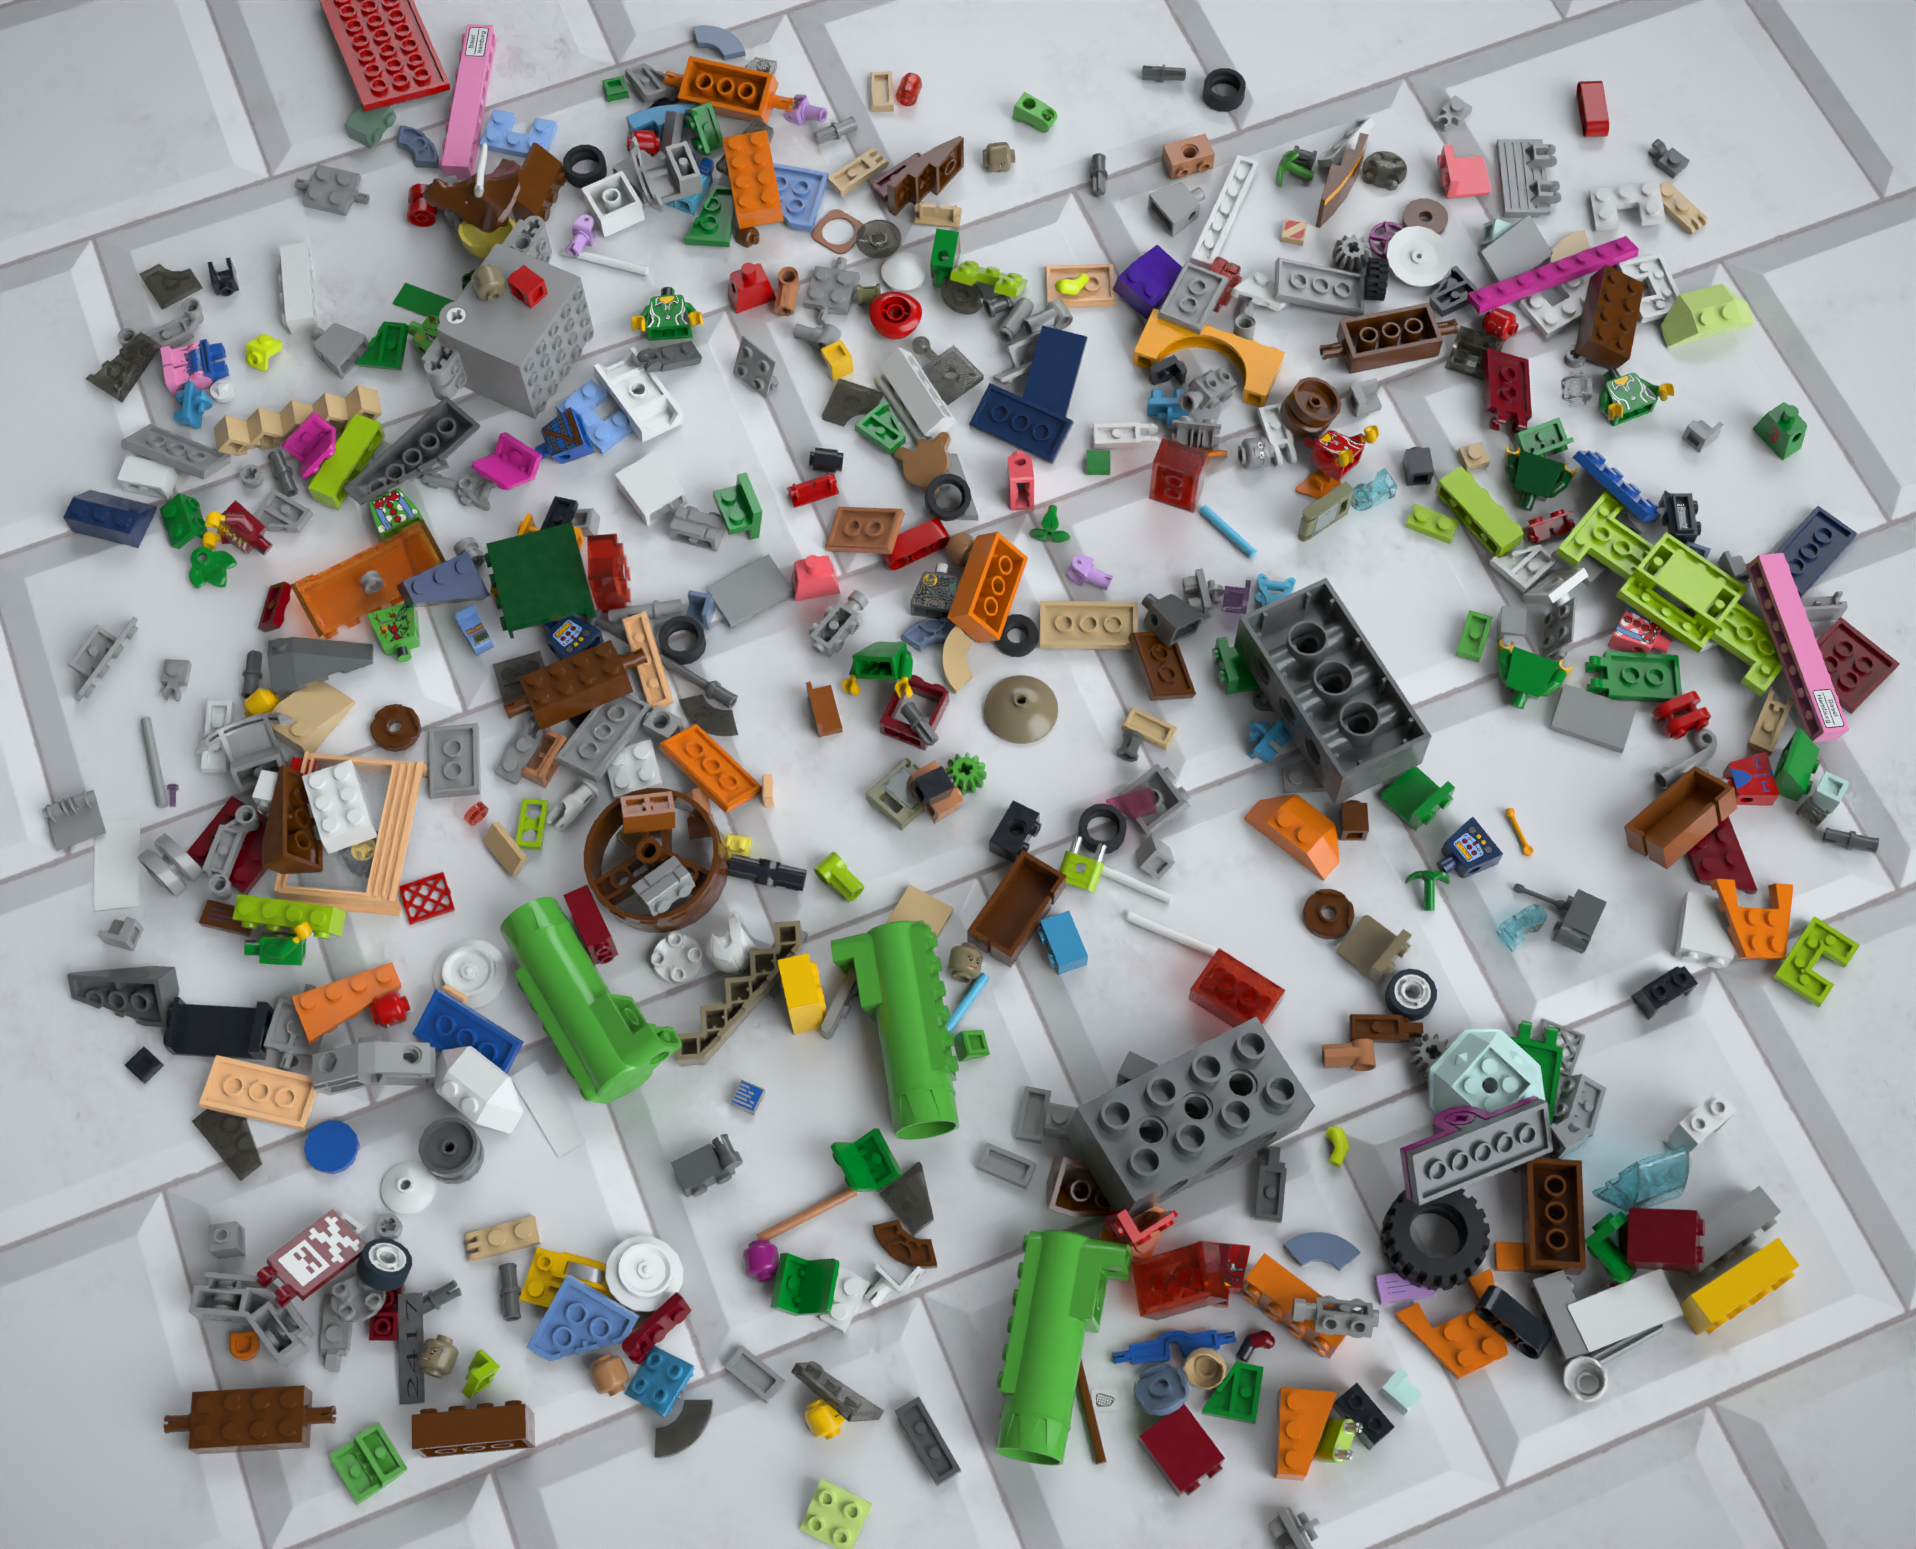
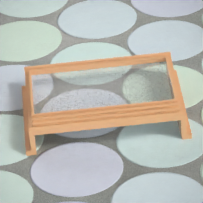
M305 751L300 771L303 773V776L306 772L308 759L310 760L308 774L312 773L314 760L317 761L314 772L352 760L358 772L378 837L329 854L322 843L323 871L320 873H277L274 892L280 900L332 906L346 912L400 916L402 906L397 896L421 778L429 776V766H426L424 761L407 762L315 754ZM309 803L307 806L309 809L310 817L314 818L312 808ZM317 826L313 827L316 839L321 840Z

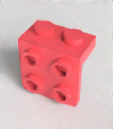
M1452 144L1443 145L1441 155L1437 157V165L1441 171V184L1444 187L1446 199L1489 195L1491 187L1484 158L1482 156L1455 158Z

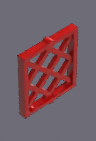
M444 872L399 886L404 902L403 906L406 909L410 925L455 910L451 890L448 887ZM440 879L444 882V890L436 887ZM435 880L433 885L427 883L429 881ZM418 885L416 891L410 889L411 887ZM423 885L431 888L427 895L419 893ZM434 890L441 893L438 900L430 898ZM406 891L413 894L410 901H407L404 893ZM445 895L449 898V905L441 903ZM417 896L424 899L420 906L413 904ZM427 901L435 904L431 911L424 909ZM438 906H441V907L444 908V909H441V910L436 911L437 908H438ZM410 907L418 909L414 917L410 915ZM421 911L426 913V915L419 917Z

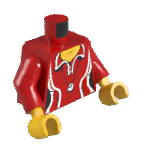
M1372 425L1364 429L1365 435L1360 433L1352 437L1333 430H1329L1321 438L1309 433L1303 445L1312 449L1309 459L1311 464L1335 480L1340 481L1359 463L1366 441L1369 444L1374 443L1379 436V431L1376 425Z

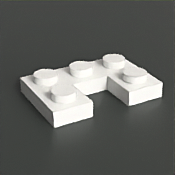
M1659 181L1590 189L1589 191L1595 232L1618 229L1617 210L1638 208L1641 226L1665 223V212Z
M1662 253L1619 262L1617 265L1618 271L1640 282H1647L1652 296L1641 299L1638 315L1640 323L1666 318L1680 293Z
M1581 277L1555 286L1566 299L1553 307L1540 292L1532 294L1519 302L1518 307L1546 339L1582 318L1588 285Z

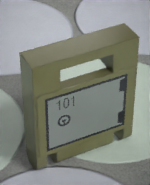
M1347 481L1340 486L1337 485L1328 494L1303 510V517L1301 518L1298 531L1300 541H1308L1348 514L1354 489Z
M905 758L866 793V800L901 831L924 811L922 805L906 785L910 774L920 769L915 764L909 767L911 761L908 758ZM885 794L902 808L898 813H895L883 802Z

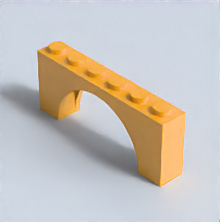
M1153 308L1134 350L1133 365L1150 370L1152 365L1162 361L1168 355L1178 350L1194 347L1211 349L1225 355L1238 367L1244 381L1242 402L1256 407L1265 406L1282 367L1285 352L1275 347L1259 344L1251 339H1244L1231 332L1215 329L1210 325H1205L1199 335L1158 319L1160 310Z

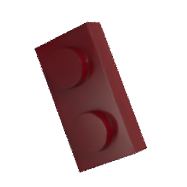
M284 581L269 587L258 625L259 630L266 633L281 627L284 622L286 606L290 601L292 585Z

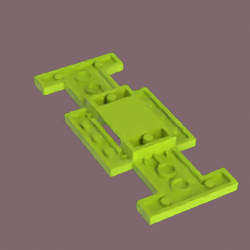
M1605 491L1560 545L1555 554L1576 567L1586 553H1588L1627 580L1616 596L1697 653L1700 652L1709 639L1718 643L1751 666L1740 683L1761 697L1783 667L1767 624L1737 603L1747 587L1667 532L1659 539L1655 546L1615 519L1625 505L1614 495ZM1654 586H1659L1697 613L1695 617H1690L1652 590Z

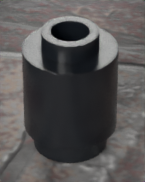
M816 447L815 452L810 451L809 466H813V471L842 472L844 453L838 452L836 449Z

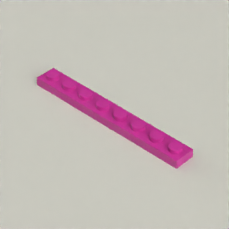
M1627 236L1472 291L1468 293L1467 301L1480 314L1593 273L1604 265L1612 266L1637 257L1639 248Z

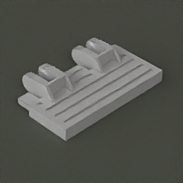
M1498 139L1496 148L1504 218H1524L1528 215L1531 218H1539V215H1550V204H1556L1561 200V194L1557 192L1560 189L1559 181L1547 180L1546 168L1557 164V158L1553 155L1556 152L1555 146L1553 144H1543V139Z

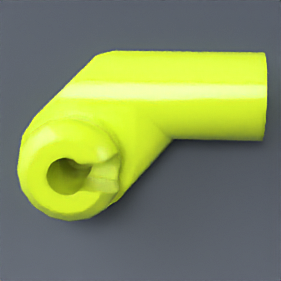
M1080 273L1075 280L1059 279L1055 283V289L1062 294L1076 295L1087 284L1089 277L1084 273Z

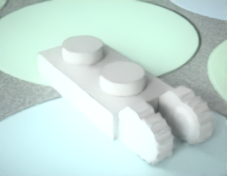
M1281 403L1259 407L1257 411L1268 443L1274 447L1273 459L1276 466L1283 464V457L1280 449L1286 448L1287 456L1291 463L1297 461L1291 431L1285 426L1281 418Z
M1139 422L1092 424L1093 449L1133 448L1140 446L1144 448L1157 447L1159 445V438L1155 436H1140V434L1154 435L1158 433V425L1152 423L1140 424Z

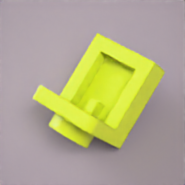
M261 334L246 344L245 363L261 371H266L268 369V358L282 350V341L274 339L270 335Z

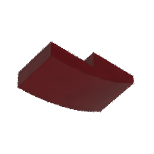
M404 1285L396 1290L385 1291L386 1297L382 1308L370 1318L369 1340L398 1341V1294H404Z

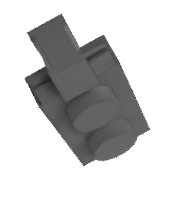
M1270 1146L1267 1160H1261L1258 1172L1254 1220L1274 1223L1282 1222L1287 1168H1285V1163L1279 1162L1281 1147Z

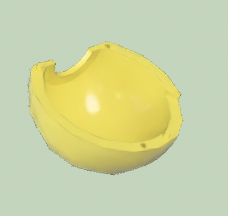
M509 218L508 226L499 227L494 232L486 233L476 226L463 221L459 224L458 233L464 248L470 254L485 260L496 243L502 245L516 224Z

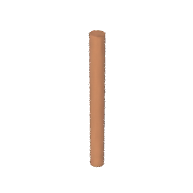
M847 1188L756 1235L759 1240H771L858 1194L851 1188Z

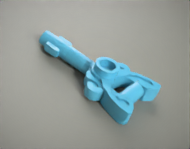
M1259 574L1257 576L1258 593L1255 595V602L1263 607L1292 594L1296 582L1295 578L1291 577L1286 579L1285 582L1269 581L1268 577L1264 574ZM1267 590L1279 591V592H1283V593H1281V594H1272V593L1268 592Z

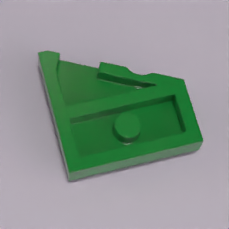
M384 321L378 329L377 335L367 345L369 349L362 359L358 358L356 364L360 367L402 371L409 326L406 323Z
M887 400L881 402L855 424L856 432L889 455L906 442V435L902 428L898 426V420L890 411Z
M1236 1362L1205 1404L1201 1414L1255 1424L1264 1367Z

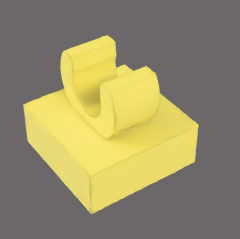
M727 834L725 844L728 851V861L730 862L732 854L749 857L752 838Z

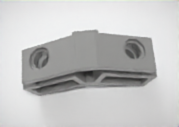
M382 1036L358 1038V1043L312 1054V1085H314V1090L329 1096L372 1085L431 1086L436 1078L435 1047H430V1043L382 1041Z
M205 1271L204 1277L208 1280L207 1285L194 1284L189 1313L197 1319L249 1323L275 1360L285 1368L308 1351L302 1339L306 1336L312 1338L315 1334L293 1303L290 1301L286 1306L278 1308L274 1303L246 1289V1287L263 1289L256 1281L259 1278L258 1276ZM271 1283L268 1287L264 1289H267L275 1294V1291L279 1289V1287L276 1284ZM227 1286H233V1291L217 1289L227 1288ZM285 1317L289 1318L297 1329L296 1331L291 1332L284 1322L286 1320Z

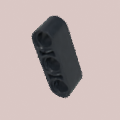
M1489 1285L1474 1308L1476 1314L1522 1354L1531 1359H1539L1552 1338V1332L1547 1326L1500 1287Z

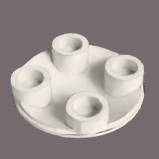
M907 252L897 253L887 258L882 265V278L891 291H908L920 288L925 283L926 265L915 254Z
M672 932L655 945L651 955V962L655 973L661 979L669 983L679 984L691 980L698 974L703 964V952L698 942L692 937L679 932Z

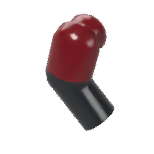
M1266 1330L1248 1334L1241 1344L1236 1357L1248 1363L1256 1348L1271 1349L1275 1344V1338Z

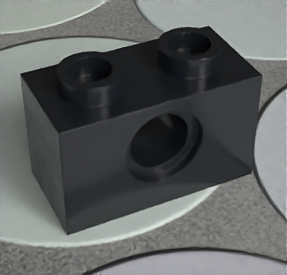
M1013 800L989 841V851L1014 863L1023 850L1028 852L1030 847L1028 842L1031 837L1038 835L1042 826L1040 823V813ZM1014 830H1019L1023 834L1020 836H1013L1011 832Z
M1358 1383L1354 1384L1332 1405L1342 1419H1351L1354 1423L1362 1424V1432L1355 1434L1369 1451L1395 1428Z

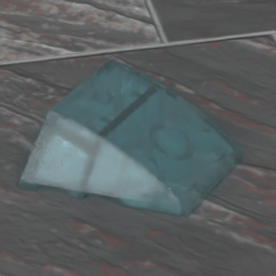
M1685 1145L1636 1161L1618 1173L1619 1177L1605 1182V1187L1597 1188L1592 1193L1594 1197L1628 1213L1629 1208H1648L1678 1198L1684 1192L1688 1175L1693 1165L1689 1149Z

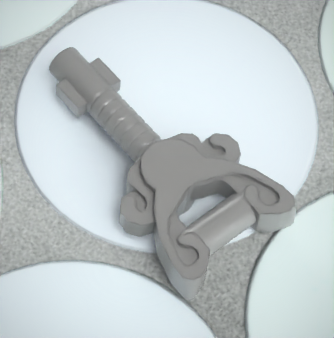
M477 471L471 472L469 476H465L459 481L443 478L441 474L433 472L432 475L424 474L423 483L428 484V487L438 489V486L458 490L461 502L465 506L473 503L484 511L491 509L488 497L492 488L497 487V485L488 478L480 476ZM480 485H483L479 496L475 495V491Z

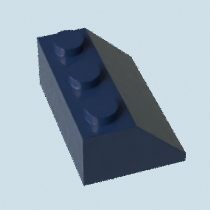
M88 490L72 498L63 518L72 532L139 548L157 507Z

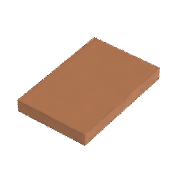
M838 507L825 548L830 552L892 554L905 513L902 509Z

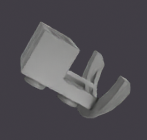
M636 137L632 138L629 147L632 161L650 207L661 213L664 211V203L703 193L701 174L687 141L666 146L665 160L643 165Z
M268 712L246 717L217 728L200 740L195 754L207 751L211 745L221 739L230 761V772L238 791L256 787L261 770L278 773L280 766L288 767L271 723L284 726L294 721L292 717L278 712Z

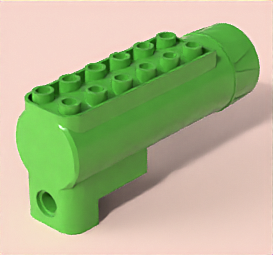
M543 897L530 901L517 908L503 921L500 932L514 960L520 966L514 972L518 979V986L528 996L531 1009L539 1015L543 1022V1030L551 1036L555 1043L556 1052L565 1060L568 1066V1073L577 1081L580 1086V1094L586 1101L611 1104L614 1100L633 1092L650 1078L657 1066L682 1047V1042L673 1027H656L655 1024L647 1023L632 997L611 994L579 940L572 923L563 913L556 899Z
M923 920L885 923L870 929L867 933L831 940L833 962L842 969L845 976L850 968L856 971L861 1008L873 1021L877 1020L888 1091V1106L891 1109L894 1134L896 1138L905 1140L936 1137L949 1133L959 1127L955 1102L956 1092L952 1082L956 1081L955 1072L959 1071V1065L956 1056H952L951 1047L955 1046L953 1033L951 1030L948 1031L947 1021H950L949 1009L943 1003L946 989L944 982L939 979L938 972L942 971V965L939 956L935 955L934 947H938V941L935 932H932L930 925L925 924Z
M1031 1230L1029 1236L1025 1235L1023 1239L1022 1251L1025 1252L1024 1262L1019 1263L1017 1277L1020 1279L1019 1289L1014 1290L1012 1298L1015 1311L1014 1316L1009 1317L1007 1332L1010 1333L1009 1343L1004 1344L1002 1360L1005 1361L1004 1371L999 1372L997 1379V1388L1000 1389L1001 1394L1004 1396V1402L999 1416L1001 1420L995 1451L1005 1457L1023 1462L1057 1466L1063 1464L1068 1432L1071 1430L1072 1408L1085 1332L1099 1333L1108 1280L1130 1282L1133 1253L1129 1244L1095 1240L1067 1231L1042 1230L1038 1232Z

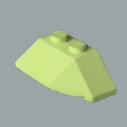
M1718 284L1679 294L1660 327L1668 348L1753 326L1754 321L1748 303L1724 284Z

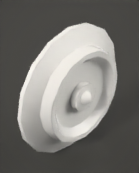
M1421 226L1406 227L1395 233L1388 243L1386 257L1389 262V268L1398 279L1407 285L1415 287L1432 286L1440 282L1450 269L1451 254L1449 246L1442 236L1432 229Z
M469 939L457 942L446 949L436 962L433 973L435 989H442L444 985L449 984L468 996L466 1005L473 1010L485 1007L497 999L505 987L508 975L506 960L497 947L486 941Z
M636 1236L624 1240L613 1249L606 1262L605 1280L610 1293L621 1305L633 1311L652 1312L661 1307L676 1292H679L683 1284V1267L678 1254L669 1244L655 1237Z

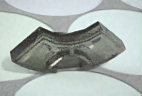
M703 694L679 699L681 710L692 725L697 724L706 733L711 735H738L732 710H720L712 707L706 702Z
M713 1399L685 1400L682 1412L675 1421L665 1427L656 1428V1459L676 1455L689 1448L698 1440L711 1418Z

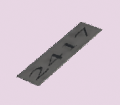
M423 1292L398 1294L400 1404L424 1403V1373L421 1372L422 1367L418 1364V1358L424 1345Z

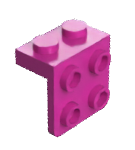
M312 411L282 443V448L301 461L300 476L305 479L309 475L313 476L319 470L320 463L325 458L329 459L336 451V428Z
M507 432L499 435L494 454L474 461L471 467L480 476L494 482L500 489L510 490L535 479L543 455Z

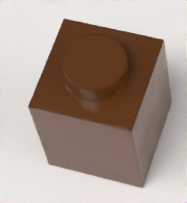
M1349 800L1341 804L1339 810L1340 841H1366L1369 832L1367 803Z

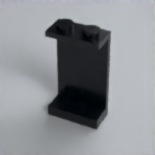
M175 997L174 1003L168 1011L170 1023L168 1030L164 1032L163 1044L172 1055L216 1057L218 1055L236 1059L266 1060L267 1049L263 1045L274 1015V1009L268 1002H257L256 1008L186 1004L180 997Z

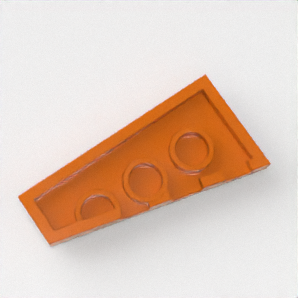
M391 962L292 996L293 1006L309 1046L318 1041L317 1039L322 1035L337 1029L338 1025L346 1020L353 1019L361 1014L362 1010L373 1004L374 997L392 990L398 991L401 989V982Z

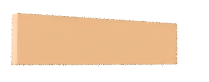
M643 611L622 619L631 652L642 647L648 661L636 666L647 703L652 705L653 709L656 705L663 708L674 704L647 613Z

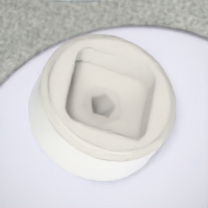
M226 379L214 382L210 388L213 399L218 403H228L236 394L233 384Z

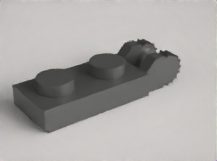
M692 341L655 349L647 348L640 351L637 355L639 362H647L644 365V369L648 373L664 372L701 363L703 358Z

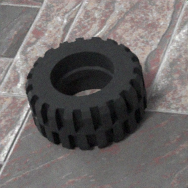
M1463 1188L1420 1206L1407 1199L1406 1191L1404 1190L1393 1201L1386 1213L1380 1234V1240L1384 1241L1382 1246L1384 1256H1389L1388 1264L1391 1269L1397 1268L1400 1271L1399 1276L1404 1280L1406 1278L1412 1280V1285L1419 1288L1422 1285L1428 1286V1290L1435 1291L1438 1288H1442L1444 1291L1449 1290L1456 1284L1459 1286L1466 1282L1484 1261L1485 1253L1490 1244V1239L1487 1238V1235L1490 1233L1489 1223H1484L1486 1214L1483 1208L1479 1210L1476 1208L1475 1205L1478 1201L1473 1196L1468 1199L1463 1195L1465 1192ZM1425 1213L1438 1214L1448 1219L1454 1225L1459 1235L1460 1245L1457 1252L1445 1259L1432 1258L1422 1253L1415 1246L1410 1235L1412 1221L1418 1215Z

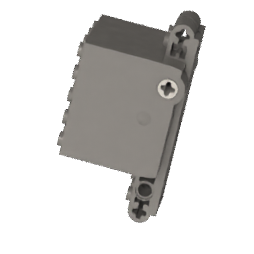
M530 216L525 220L519 219L502 245L496 243L481 264H490L500 269L506 283V290L500 299L496 301L480 299L470 280L457 300L448 303L440 311V324L437 327L438 336L421 358L434 396L437 399L442 400L446 396L451 399L459 389L465 387L536 419L538 414L544 411L550 396L558 390L562 378L569 374L575 359L581 356L585 344L593 338L594 329L581 277L549 264L552 249L544 220L541 217ZM523 264L544 279L548 292L532 309L511 294L507 282L511 273L518 270Z

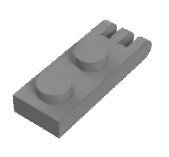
M852 968L849 969L821 1024L822 1035L826 1040L833 1037L841 1019L847 1018L851 1009L849 1003L853 996L857 997L859 994L856 971Z

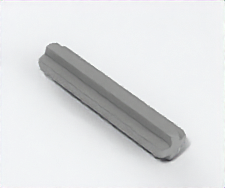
M1659 1324L1604 1346L1591 1353L1588 1357L1596 1359L1603 1366L1661 1334L1664 1331V1327L1662 1324Z

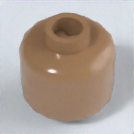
M964 532L952 536L947 543L946 555L957 566L965 568L975 539Z
M610 1352L591 1362L592 1367L588 1370V1375L597 1393L604 1394L608 1392L611 1397L625 1389L623 1384L628 1381L630 1376L620 1356H612Z

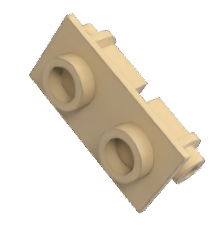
M922 201L920 204L916 203L914 224L959 228L962 209L957 207V205L936 206V204L923 203Z

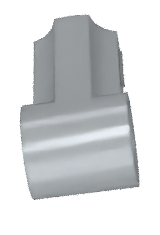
M1055 299L1049 302L1043 311L1024 319V325L1028 335L1040 331L1042 325L1062 330L1072 323L1073 316L1061 299Z

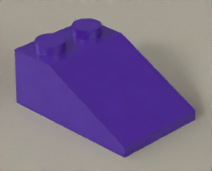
M1156 245L1135 260L1118 276L1113 290L1147 319L1151 315L1153 308L1158 309L1164 303L1183 267L1160 246Z

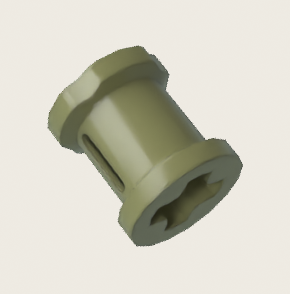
M880 284L866 287L857 285L859 306L863 303L872 302L876 296L881 294Z

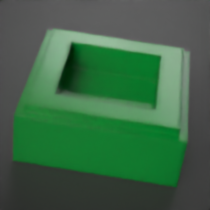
M624 76L602 80L608 102L629 97Z
M1087 450L1086 475H1110V450Z

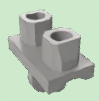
M1203 568L1195 570L1194 576L1183 578L1182 587L1184 594L1197 593V597L1188 598L1187 603L1204 614L1203 619L1210 618L1209 610L1212 609L1210 599H1212L1213 604H1218L1220 602L1219 597L1224 594V589L1222 585H1215L1214 580H1209L1207 587Z
M1290 1507L1278 1511L1279 1516L1275 1517L1268 1526L1276 1538L1289 1532L1293 1539L1292 1543L1282 1549H1313L1305 1532L1311 1542L1319 1538L1314 1530V1527L1320 1524L1319 1520L1315 1518L1309 1521L1305 1512L1297 1515L1302 1524L1301 1526Z

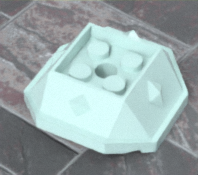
M1501 1029L1463 1030L1428 1068V1108L1436 1115L1446 1109L1460 1106L1477 1107L1490 1113L1533 1095L1545 1100L1541 1066ZM1486 1078L1490 1079L1493 1083L1491 1093H1486L1482 1088V1083Z

